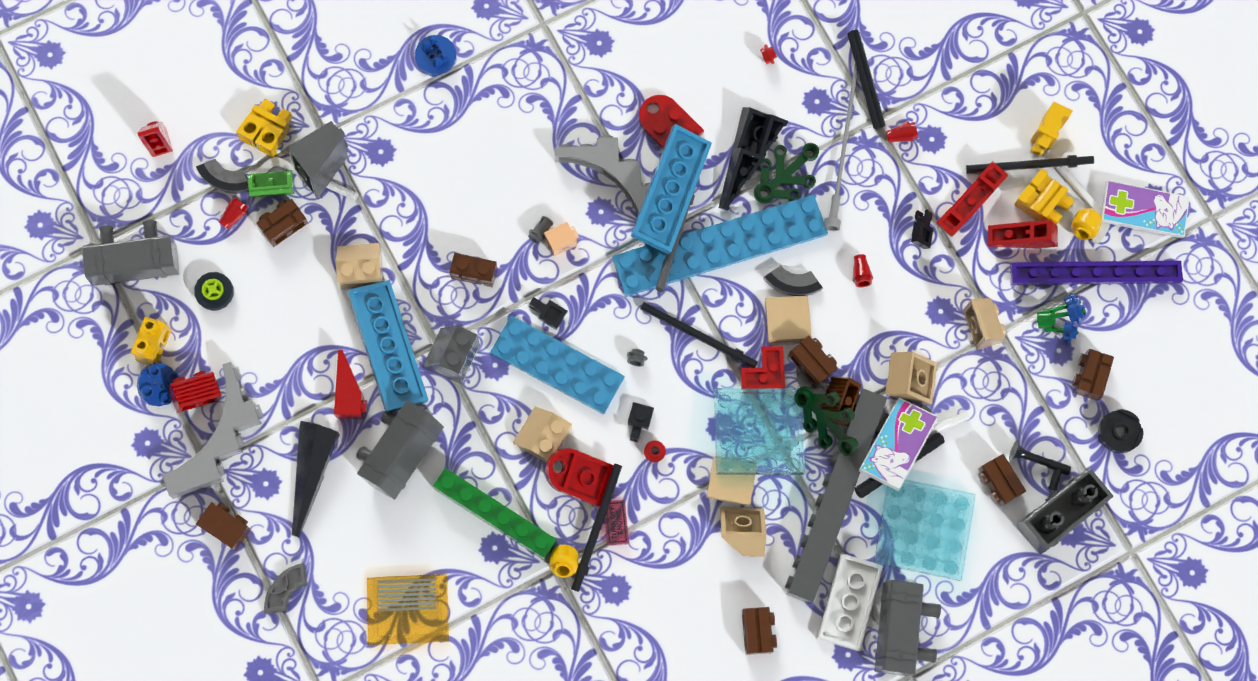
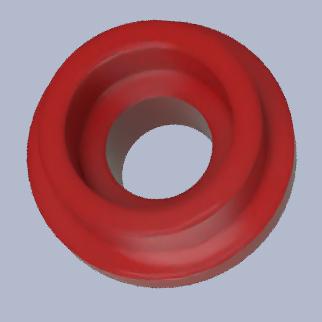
M765 44L764 48L760 49L766 65L769 63L774 64V59L777 58L773 46L768 47Z
M653 440L646 444L644 455L647 460L655 463L665 457L666 449L663 443ZM652 448H658L659 453L657 455L652 454Z

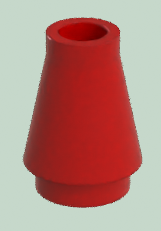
M907 121L886 131L889 143L910 142L918 138L915 122L909 123Z
M235 197L232 201H229L219 223L229 230L232 225L247 214L246 210L249 207Z
M855 255L853 257L852 281L856 287H868L872 284L874 277L866 255Z

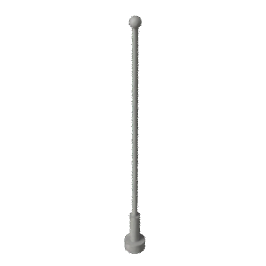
M856 64L853 71L835 195H832L829 217L824 219L823 225L829 231H839L841 227V220L838 219L841 198L839 191L858 73Z

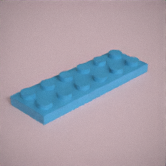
M677 124L672 126L630 235L631 237L666 254L672 252L712 142Z
M390 280L348 290V297L385 413L400 410L406 400L415 405L427 403V393Z
M510 316L490 351L491 355L603 415L625 378L624 375L513 316Z

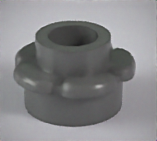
M632 349V351L627 353V362L633 366L641 367L644 366L648 357L644 356V351Z

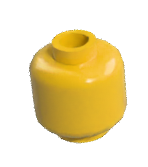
M1092 208L1080 209L1073 219L1071 229L1074 235L1081 240L1093 239L1097 236L1103 220L1100 214Z
M566 544L554 547L549 561L551 572L562 578L574 575L579 562L577 550Z

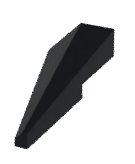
M742 107L719 209L726 211L730 209V204L736 196H739L741 188L752 177L767 155L766 152L771 144L777 140V135L788 124V120L772 114H766L751 107Z
M300 421L292 524V536L300 538L324 479V472L340 436L338 431L306 421Z

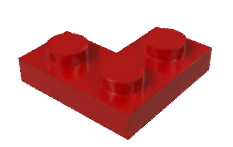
M762 346V368H741L740 370L741 391L785 390L783 346Z

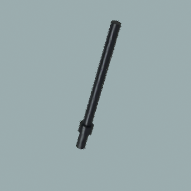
M1067 155V158L995 164L1003 171L1060 166L1075 168L1078 165L1094 164V156L1077 157V155ZM990 163L966 165V174L981 173Z
M646 302L640 308V310L730 356L731 360L737 363L741 362L751 368H756L758 361L743 354L744 351L738 348L733 349Z
M614 463L580 564L578 563L571 587L574 591H580L584 576L588 575L590 569L588 565L622 470V465Z

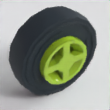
M208 272L202 275L194 287V296L197 302L203 308L211 311L227 307L234 295V287L230 279L219 272Z

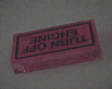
M625 500L610 501L605 516L607 546L629 544Z

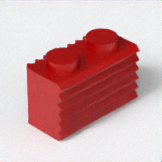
M200 371L195 373L192 378L185 379L183 376L172 381L173 383L170 384L168 390L177 413L220 400L222 395L214 372L206 373V371Z

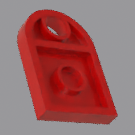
M651 96L640 107L639 122L641 127L662 149H664L671 128L675 124L698 136L704 133V129L669 96ZM654 104L659 110L656 113H650L647 107Z
M560 449L554 452L547 460L545 475L550 486L556 491L599 507L614 465L575 449ZM556 461L562 464L560 473H556L553 469Z

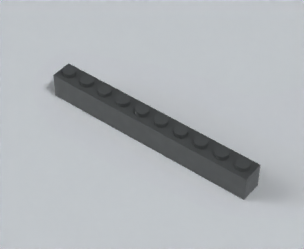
M862 389L860 394H858L853 410L855 417L848 422L845 432L848 437H854L858 441V450L850 456L843 455L839 450L838 454L834 453L830 465L833 468L830 474L826 473L822 485L825 486L823 494L819 493L815 502V506L818 509L815 515L811 514L807 526L811 528L808 535L804 534L800 543V547L803 550L800 556L796 555L792 567L796 569L793 577L789 575L786 581L785 588L788 589L786 595L809 604L814 602L861 473L859 469L867 456L887 397L866 389Z

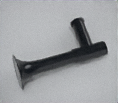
M1016 440L1011 448L1009 461H1012L1014 458H1023L1054 470L1048 486L1049 490L1056 491L1061 474L1069 475L1071 472V466L1023 449L1019 444V440Z

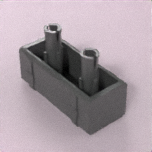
M156 220L143 221L145 238L114 242L113 226L99 227L101 244L82 247L85 277L92 286L179 275L177 245L171 235L158 237Z
M407 400L397 415L392 412L383 413L381 421L389 425L374 449L370 451L363 446L359 448L356 457L364 462L357 475L372 487L394 500L401 490L405 488L407 481L444 428L429 412Z
M1088 468L1071 479L1061 490H1056L1047 497L1045 503L1030 512L1016 526L1036 551L1042 554L1057 545L1063 537L1089 516L1098 512L1114 496L1094 471Z
M889 580L883 583L874 672L911 676L916 673L917 660L931 663L936 662L937 649L918 647L921 616L939 618L941 614V604L922 602L924 584L899 580Z

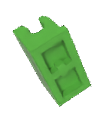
M293 171L249 174V196L265 197L295 194Z

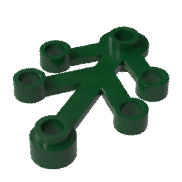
M815 143L805 144L802 149V155L784 169L787 149L783 145L776 146L774 149L776 172L775 178L770 183L769 170L772 165L771 161L764 158L758 166L761 175L760 184L754 189L756 201L767 204L773 198L788 199L790 202L800 198V191L796 188H792L789 191L777 190L776 188L781 184L803 185L806 189L813 188L816 183L813 175H791L807 161L816 160L819 155V147ZM778 149L783 150V151H784V154L779 155V154L777 153V150H778ZM812 151L814 155L808 156L806 152ZM767 163L769 167L763 168L761 164ZM811 179L813 184L808 185L805 180ZM766 191L768 195L763 197L760 192ZM794 192L798 197L792 198L790 194Z
M800 387L796 391L794 399L796 404L803 408V427L805 431L811 433L818 428V444L821 448L826 449L833 444L832 437L827 434L828 428L840 441L838 448L843 455L850 456L858 450V441L854 437H848L832 420H842L844 423H848L854 419V411L851 408H845L842 411L822 409L817 403H826L828 406L833 407L840 402L839 395L836 392H830L827 395L815 394L809 387ZM812 411L815 413L817 421L812 418Z

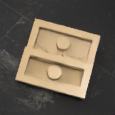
M808 296L765 298L768 343L803 341L807 336L811 337Z
M714 456L706 498L750 506L757 464Z

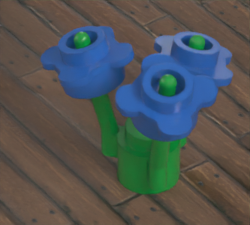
M1073 293L1064 298L1065 304L1037 312L1038 328H1044L1045 333H1063L1062 339L1069 340L1068 344H1071V339H1076V335L1079 334L1077 331L1078 326H1073L1074 322L1077 321V324L1081 325L1082 318L1086 317L1084 305H1081L1078 296L1074 297ZM1067 309V312L1055 313L1057 311ZM1069 316L1071 323H1065L1064 328L1052 327V325H1056V318Z

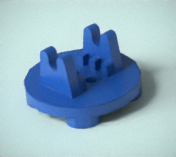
M431 35L418 43L415 50V60L423 72L435 77L448 72L456 64V49L448 38L441 35Z
M149 364L141 370L138 376V394L148 405H169L172 402V398L168 388L179 375L166 364Z

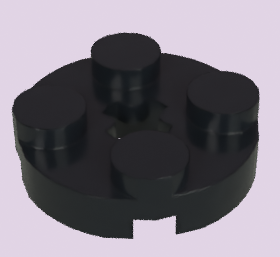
M1120 409L1112 411L1102 418L1098 427V439L1112 452L1128 453L1139 446L1143 439L1144 431L1139 418L1134 413ZM1124 427L1123 431L1126 435L1118 436L1116 428Z

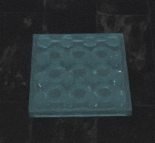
M714 388L716 475H804L802 407H799L794 399L798 389Z
M906 479L899 491L887 486L874 563L961 581L976 494Z

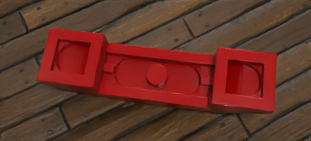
M992 161L936 224L953 237L1008 177V174Z

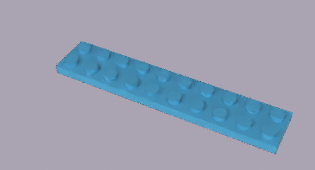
M815 195L682 234L666 285L827 236L828 232L826 227H823L824 221ZM646 245L612 256L625 297L656 288L666 253Z

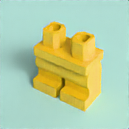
M265 99L259 106H253L252 111L242 122L236 133L239 140L254 148L257 147L259 151L273 158L278 152L279 145L290 131L289 124L292 114L286 109H281L277 116L272 114L276 108L275 104Z
M1053 101L1030 140L1034 143L1030 152L1041 157L1044 151L1049 150L1059 136L1058 131L1067 122L1073 110Z
M1041 168L1014 205L1037 219V221L1051 219L1057 225L1063 215L1054 210L1055 207L1058 205L1067 212L1074 203V200L1066 194L1069 189L1065 186L1062 187L1059 182L1048 176L1047 171Z
M145 316L131 350V354L135 355V360L146 365L159 363L164 351L160 346H166L172 329L164 322Z

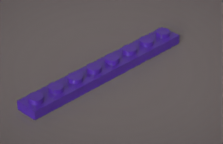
M1181 260L1012 262L1010 264L1011 285L1159 284L1183 282Z

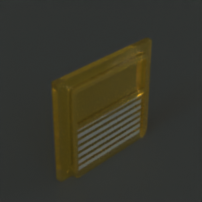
M447 574L367 578L366 612L368 645L449 642Z

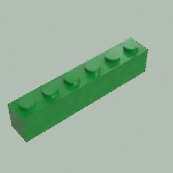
M444 468L433 485L435 491L544 561L557 543L556 538Z

